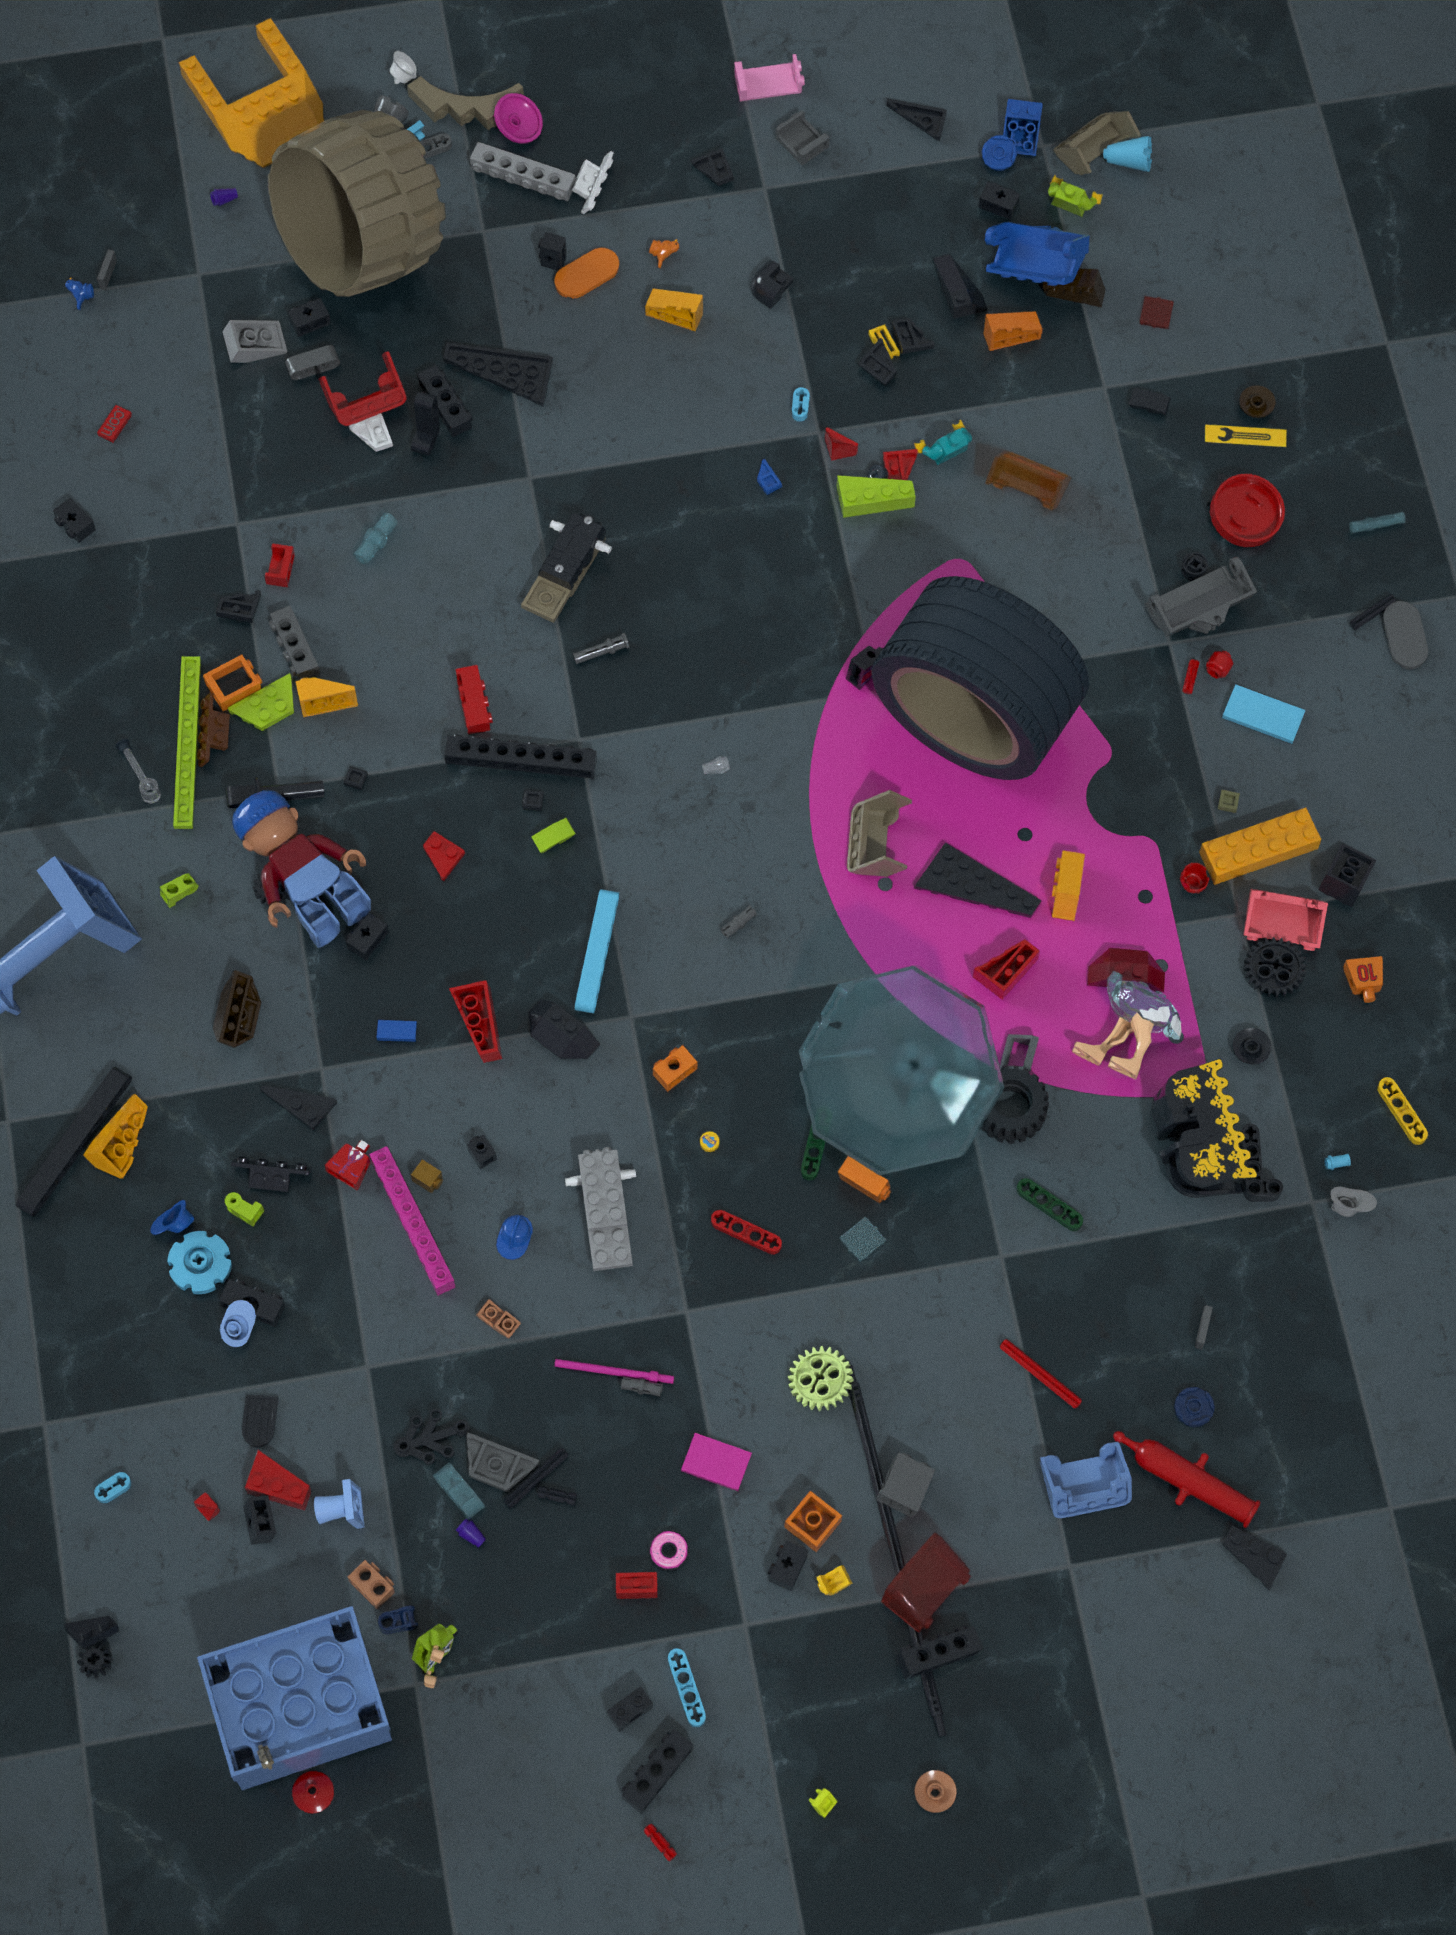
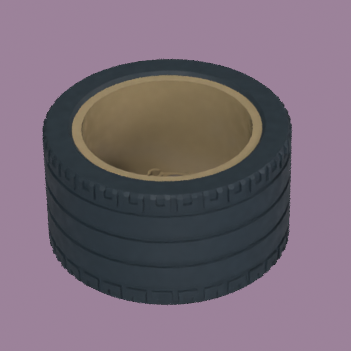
M959 576L937 578L925 587L874 661L871 672L875 690L882 703L891 715L917 740L960 767L983 776L1001 780L1027 778L1037 770L1087 695L1090 685L1086 665L1078 650L1068 637L1045 615L1022 599L997 586L977 579Z

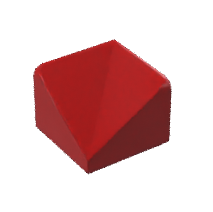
M203 1493L194 1501L196 1508L208 1521L220 1513L218 1505L207 1493Z

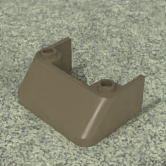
M1129 111L1104 113L1090 121L1053 150L1056 156L1074 174H1090L1092 172L1090 162L1104 153L1107 145L1127 141L1129 138H1139L1141 134Z
M888 790L855 804L851 811L847 858V870L849 872L859 875L887 877L907 869V865L886 856L888 826L898 820L899 808L911 804V799Z

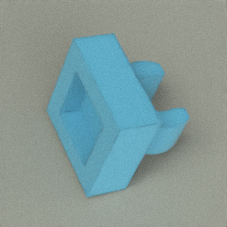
M419 120L407 130L411 131L419 141L424 140L425 136L421 132L424 125Z

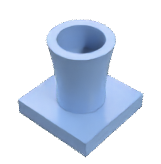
M351 1479L342 1480L343 1495L315 1496V1515L320 1525L331 1520L346 1517V1520L356 1529L365 1528L361 1488Z

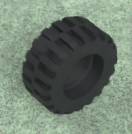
M1002 1066L1000 1071L997 1068L992 1070L991 1075L986 1074L982 1082H979L973 1104L974 1118L976 1123L980 1122L979 1128L983 1132L988 1131L987 1136L991 1139L995 1136L998 1138V1142L1003 1143V1140H1008V1144H1014L1015 1140H1019L1021 1143L1026 1141L1027 1136L1029 1138L1035 1136L1036 1131H1040L1048 1112L1049 1096L1048 1092L1045 1091L1046 1086L1044 1083L1038 1082L1039 1077L1036 1074L1030 1075V1070L1026 1068L1023 1071L1019 1070V1066H1013V1069H1008V1066ZM1006 1091L1019 1093L1029 1103V1110L1025 1115L1018 1118L1005 1117L995 1110L993 1106L994 1097Z

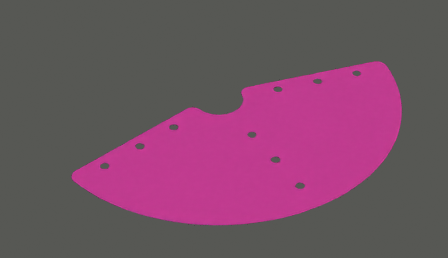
M951 559L932 570L908 588L874 621L844 663L824 706L812 753L809 808L816 857L827 891L848 936L877 977L916 1016L959 1047L999 1067L1008 1034L1037 1036L1039 1040L1030 1075L1036 1074L1039 1077L1038 1082L1098 1095L1155 1097L1166 1081L1177 1071L1205 1064L1206 1060L1159 848L1152 839L1146 836H1122L1104 829L1092 817L1087 806L1086 792L1088 784L1093 775L1109 762L1112 755L1111 746L1079 705L1037 770L1031 776L1017 780L990 778L952 763L911 735L882 703L872 679L860 690L846 680L850 660L867 646H871L875 650L878 647L884 648L930 582L937 578L949 576L967 577L985 582L968 561ZM891 790L912 800L911 804L899 808L898 820L888 826L886 856L907 865V869L887 876L886 878L891 879L893 882V886L888 891H882L878 887V881L884 878V876L859 875L847 870L851 811L855 804ZM1020 829H1030L1032 831V838L1029 841L1020 840L1017 835ZM947 843L1042 901L1033 916L1029 918L1009 913L1007 910L993 909L987 905H977L953 899L947 895L933 894L931 891L923 889L917 890L914 887L942 846ZM1062 851L1085 854L1080 895L1074 921L1052 917L1055 897H1052L1053 885L1057 886V883H1054L1055 871L1059 872V869H1056L1057 858H1061ZM1140 891H1150L1153 895L1152 901L1147 904L1141 903L1138 899ZM1025 939L1040 950L1039 958L1002 1000L973 978L974 968L987 963L991 958L1001 955L1005 950ZM1109 948L1148 951L1155 961L1162 959L1168 964V969L1165 972L1164 992L1087 986L1088 967ZM1169 1006L1170 1017L1167 1022H1163L1162 1032L1151 1033V1043L1144 1053L1136 1080L1108 1067L1112 1056L1126 1059L1133 1058L1137 1045L1134 1033L1128 1035L1124 1043L1108 1050L1099 1066L1072 1052L1076 1042L1089 1045L1102 1044L1112 1033L1121 1016L1130 1022L1132 1017L1138 1013L1142 1019L1152 1022V1020L1143 1017L1140 1012L1141 1009L1149 1011L1152 1008L1158 1011L1159 1007ZM1176 1014L1181 1022V1030L1184 1036L1183 1041L1178 1044L1172 1043L1166 1032L1168 1024L1171 1023L1173 1016ZM1014 1042L1008 1066L1023 1067L1029 1046Z

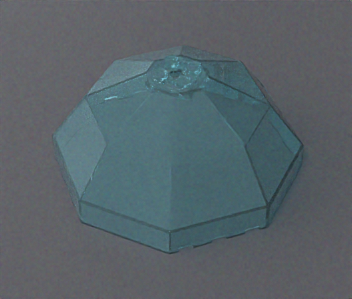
M919 965L838 984L821 1012L822 1021L815 1022L799 1049L803 1071H800L799 1076L806 1097L805 1101L812 1122L813 1134L879 1176L965 1155L1005 1088L985 1006ZM841 1022L842 1025L837 1029L829 1026V1023ZM917 1060L919 1069L915 1068L912 1070L910 1062Z

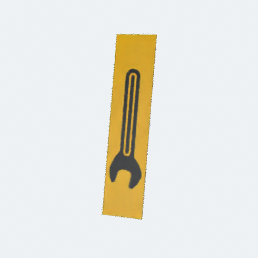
M1205 425V442L1286 447V430Z

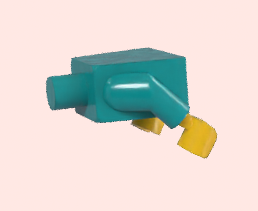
M959 420L958 424H952L953 432L938 439L931 447L926 446L925 440H920V443H914V445L918 449V453H923L930 459L935 460L936 464L939 465L967 451L968 443L972 441V436L964 427L962 420Z

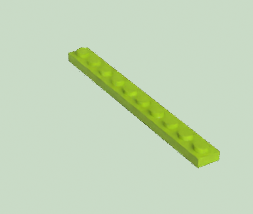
M200 657L181 658L174 829H193L201 672Z

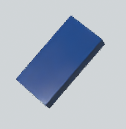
M378 1020L377 1040L416 1042L417 1021Z

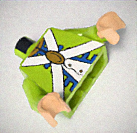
M437 1624L416 1641L412 1660L426 1673L424 1677V1686L435 1687L437 1677L431 1675L434 1673V1665L441 1663L442 1658L451 1650L454 1637L458 1635V1631L453 1625L445 1628L442 1624Z

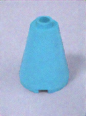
M1144 136L1107 145V149H1104V159H1107V163L1145 172L1150 171L1152 159H1150L1152 153L1151 137Z

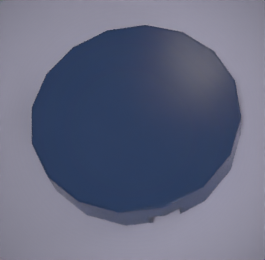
M1189 1387L1182 1390L1174 1404L1175 1414L1179 1421L1190 1427H1200L1208 1423L1215 1409L1214 1400L1211 1395L1198 1387Z

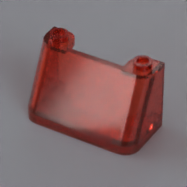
M935 1532L888 1585L881 1602L917 1632H920L923 1628L928 1629L933 1623L934 1619H932L934 1612L957 1586L965 1585L970 1580L971 1575L969 1574L971 1570L948 1543Z

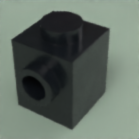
M484 1135L472 1138L469 1144H467L468 1152L480 1170L497 1160L496 1152Z

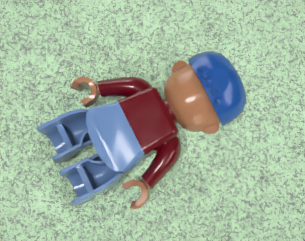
M263 790L246 798L233 813L232 825L238 838L243 841V847L246 850L254 851L262 856H269V862L261 872L262 887L269 906L268 921L273 927L277 928L278 919L274 917L276 913L283 912L287 918L291 916L289 908L281 903L278 882H280L295 907V913L300 923L309 933L313 943L318 948H321L330 943L339 934L340 923L327 906L319 899L320 895L325 893L330 898L348 926L355 925L371 911V900L357 881L350 875L352 874V868L348 864L351 861H357L361 867L366 866V859L360 851H348L324 835H297V810L290 808L286 799L276 791ZM323 854L340 862L343 861V867L346 872L339 871V868L325 858Z

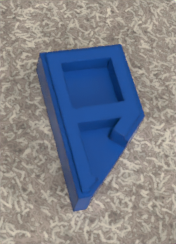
M763 459L757 482L765 494L768 495L781 488L782 483L767 461Z

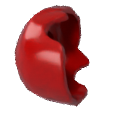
M1190 863L1185 866L1180 875V882L1184 890L1190 893H1200L1208 885L1209 877H1207L1205 866L1200 863Z

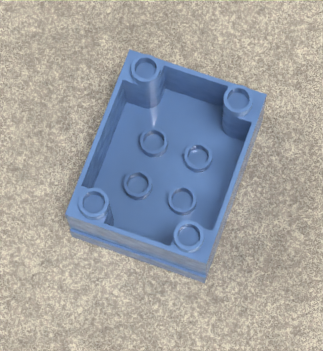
M353 1606L197 1657L231 1777L234 1782L237 1781L241 1790L392 1741L389 1731L390 1726ZM261 1744L263 1747L267 1745L274 1760L271 1770L268 1768L263 1769L257 1754L258 1746Z

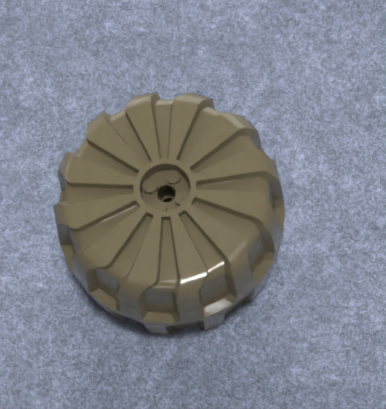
M360 110L327 119L280 145L272 156L271 170L268 174V191L276 227L296 265L321 290H329L336 296L348 297L386 285L409 274L428 262L429 256L438 251L443 239V234L439 229L440 222L446 219L445 203L440 202L437 189L440 188L441 184L435 167L426 163L423 158L426 151L411 131L406 130L398 119L385 112Z

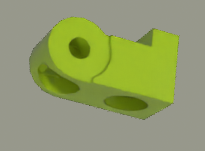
M186 873L160 886V896L167 906L171 908L176 905L177 901L194 893L199 886L193 877Z
M229 1193L225 1198L228 1211L251 1226L256 1224L264 1212L263 1206L255 1201L251 1205L242 1200L238 1193Z

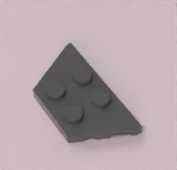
M467 1433L469 1477L508 1492L540 1463L538 1459Z

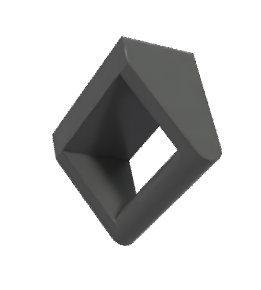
M1008 1034L998 1070L1000 1071L1002 1066H1008L1014 1042L1029 1046L1023 1067L1019 1066V1070L1023 1071L1024 1068L1031 1070L1039 1037Z

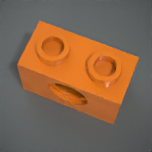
M683 1045L680 1048H674L667 1058L658 1060L653 1066V1076L667 1092L698 1069V1062ZM675 1064L678 1065L679 1068L676 1070H672L669 1068V1066Z

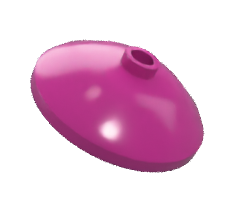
M510 93L504 95L496 103L494 109L495 122L501 133L509 140L526 144L534 141L540 135L543 126L542 116L538 107L528 97L518 93Z

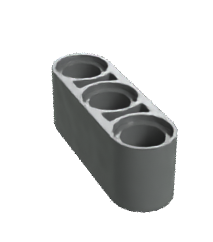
M327 345L289 357L285 364L291 379L299 380L334 369L339 366L340 360L335 347Z

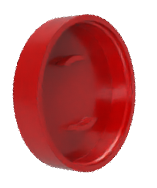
M1239 474L1225 480L1215 492L1210 504V516L1217 532L1230 543L1242 547H1256L1268 542L1281 527L1285 515L1284 502L1276 487L1266 479L1253 474Z

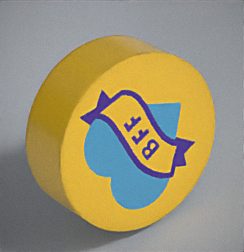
M705 1132L700 1138L701 1148L706 1152L717 1150L719 1147L718 1135L714 1132Z

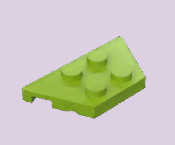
M291 674L285 675L228 707L229 713L241 717L243 721L253 724L254 727L261 731L294 713Z

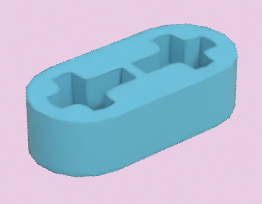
M803 387L797 388L793 394L792 417L799 422L807 418L810 394ZM800 394L804 396L803 401H799ZM799 407L802 408L801 415L798 414Z
M119 1472L108 1478L95 1488L94 1494L96 1499L100 1503H108L130 1488V1477L124 1472ZM119 1478H122V1480H125V1481H124V1482H125V1485H124V1486H121L120 1484L117 1485V1484L119 1483V1482H118V1479H119ZM102 1489H104L105 1491H108V1492H107V1495H108V1496L105 1497V1498H104L103 1495L100 1496V1495H101V1492H100V1491H101Z

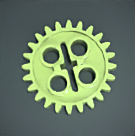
M823 1346L820 1347L818 1352L815 1347L812 1348V1353L805 1350V1357L798 1355L800 1361H793L796 1368L789 1369L794 1374L788 1376L789 1381H792L789 1383L790 1389H793L791 1391L792 1395H797L796 1400L797 1402L802 1401L803 1407L809 1404L811 1410L815 1406H817L819 1411H821L822 1406L829 1410L830 1404L836 1408L837 1400L843 1403L842 1395L849 1396L846 1389H852L851 1384L848 1383L854 1381L853 1377L849 1376L853 1373L852 1369H849V1361L844 1362L846 1358L844 1355L839 1357L838 1350L832 1354L831 1347L826 1352ZM815 1363H823L820 1368H813ZM833 1372L839 1373L837 1378H830ZM824 1376V1380H817L818 1377L822 1378ZM805 1379L812 1380L809 1385L802 1384ZM825 1388L828 1389L827 1394H819L820 1390Z

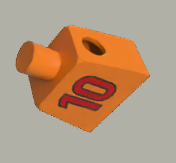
M1382 956L1346 960L1343 969L1352 993L1355 995L1363 994L1365 1003L1374 1002L1376 1000L1375 993L1380 992L1383 985Z

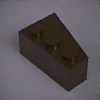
M1079 269L1073 282L1066 285L1058 284L1053 286L1048 285L1047 282H1043L1042 285L1046 296L1101 308L1106 291L1098 269Z

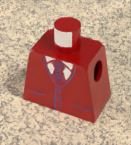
M362 1140L359 1141L355 1148L345 1144L325 1164L326 1172L358 1190L371 1163L370 1158L365 1154L370 1146Z

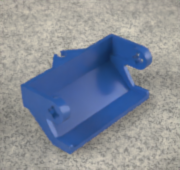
M1003 222L988 228L986 231L985 243L990 246L999 245L993 263L987 264L986 272L1001 274V277L1006 278L1014 276L1017 280L1031 279L1034 283H1041L1043 281L1053 286L1058 284L1066 285L1073 282L1085 258V254L1089 253L1090 235L1066 232L1058 227L1051 228V226H1029Z

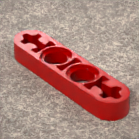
M717 1210L711 1216V1224L715 1229L764 1252L777 1254L782 1248V1240L779 1236L728 1212ZM720 1216H722L724 1222L721 1221L718 1224L716 1218H720ZM729 1219H730L731 1222L729 1223V1228H726V1227H727V1223L729 1222ZM734 1224H741L743 1230L739 1233L732 1230ZM758 1232L761 1238L758 1241H753L750 1238V1234ZM764 1236H767L766 1241L770 1243L776 1241L778 1247L774 1246L772 1249L768 1242H764V1245H762Z

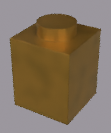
M423 1159L411 1174L412 1181L430 1193L434 1189L437 1190L443 1182L442 1172Z

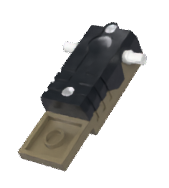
M573 513L566 525L554 520L551 521L550 527L561 534L539 569V576L521 604L522 609L554 623L569 597H572L598 552L610 553L612 547L604 543L606 541V529L601 526V522H594V518L591 515H577Z

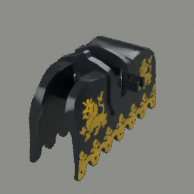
M1221 1059L1177 1071L1166 1081L1152 1101L1151 1112L1158 1129L1156 1132L1157 1139L1159 1141L1168 1139L1174 1141L1180 1138V1141L1159 1152L1162 1163L1165 1164L1168 1180L1175 1190L1190 1198L1242 1194L1243 1187L1241 1184L1232 1181L1255 1179L1257 1177V1172L1254 1168L1245 1166V1162L1250 1159L1251 1153L1247 1149L1239 1147V1144L1245 1140V1134L1233 1128L1240 1121V1117L1236 1113L1228 1111V1107L1233 1105L1234 1099L1232 1096L1225 1095L1222 1092L1223 1089L1227 1088L1229 1082L1225 1077L1217 1075V1071H1220L1223 1067Z

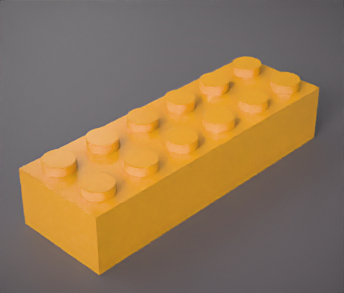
M1303 808L1204 842L1199 853L1213 884L1216 885L1317 850L1321 838L1307 808Z

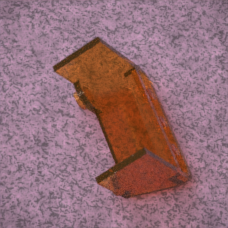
M1003 451L995 456L985 484L993 483V486L999 489L1008 486L1041 499L1040 501L1043 503V506L1053 511L1058 507L1071 477L1013 452Z

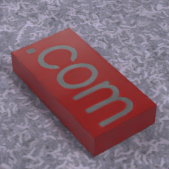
M115 405L98 430V436L114 443L131 418L132 413Z

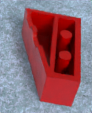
M258 1450L245 1486L247 1494L257 1497L268 1495L270 1501L305 1511L311 1495L310 1486Z

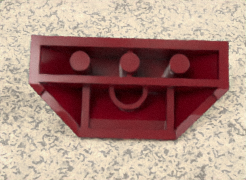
M1109 948L1088 967L1087 986L1164 992L1165 972L1148 951Z

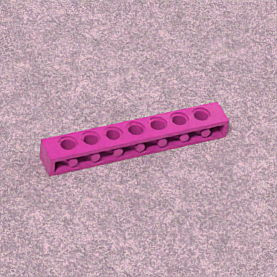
M386 1146L369 1154L371 1163L437 1296L455 1288L454 1279L388 1147Z

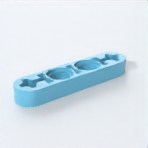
M673 1649L668 1654V1664L687 1721L692 1727H700L705 1723L706 1714L686 1654L681 1649ZM674 1654L683 1657L680 1659L681 1667L686 1665V1668L678 1669L676 1661L671 1660L674 1658ZM680 1673H687L689 1675L687 1683L683 1684L678 1681L677 1678ZM688 1692H692L696 1696V1700L692 1703H687L684 1700V1695ZM697 1704L700 1707H696V1712L698 1715H702L699 1722H696L695 1719L691 1720L693 1717L692 1707H695Z

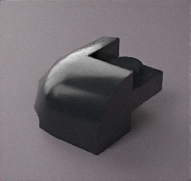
M767 261L757 271L751 281L753 296L769 309H772L782 298V293L793 283L794 278L781 270L780 264L774 261Z

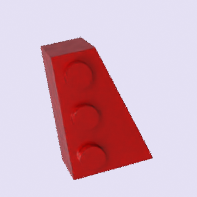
M478 665L455 669L468 735L490 731V723H493L491 712L487 713L486 707H489L488 697L483 694L485 684L484 680L480 679Z
M1024 939L1005 950L1001 955L993 957L987 963L974 968L973 978L1003 1000L1036 963L1040 950Z

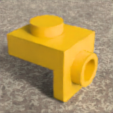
M840 1565L825 1575L817 1576L818 1587L825 1595H834L853 1584L844 1565Z

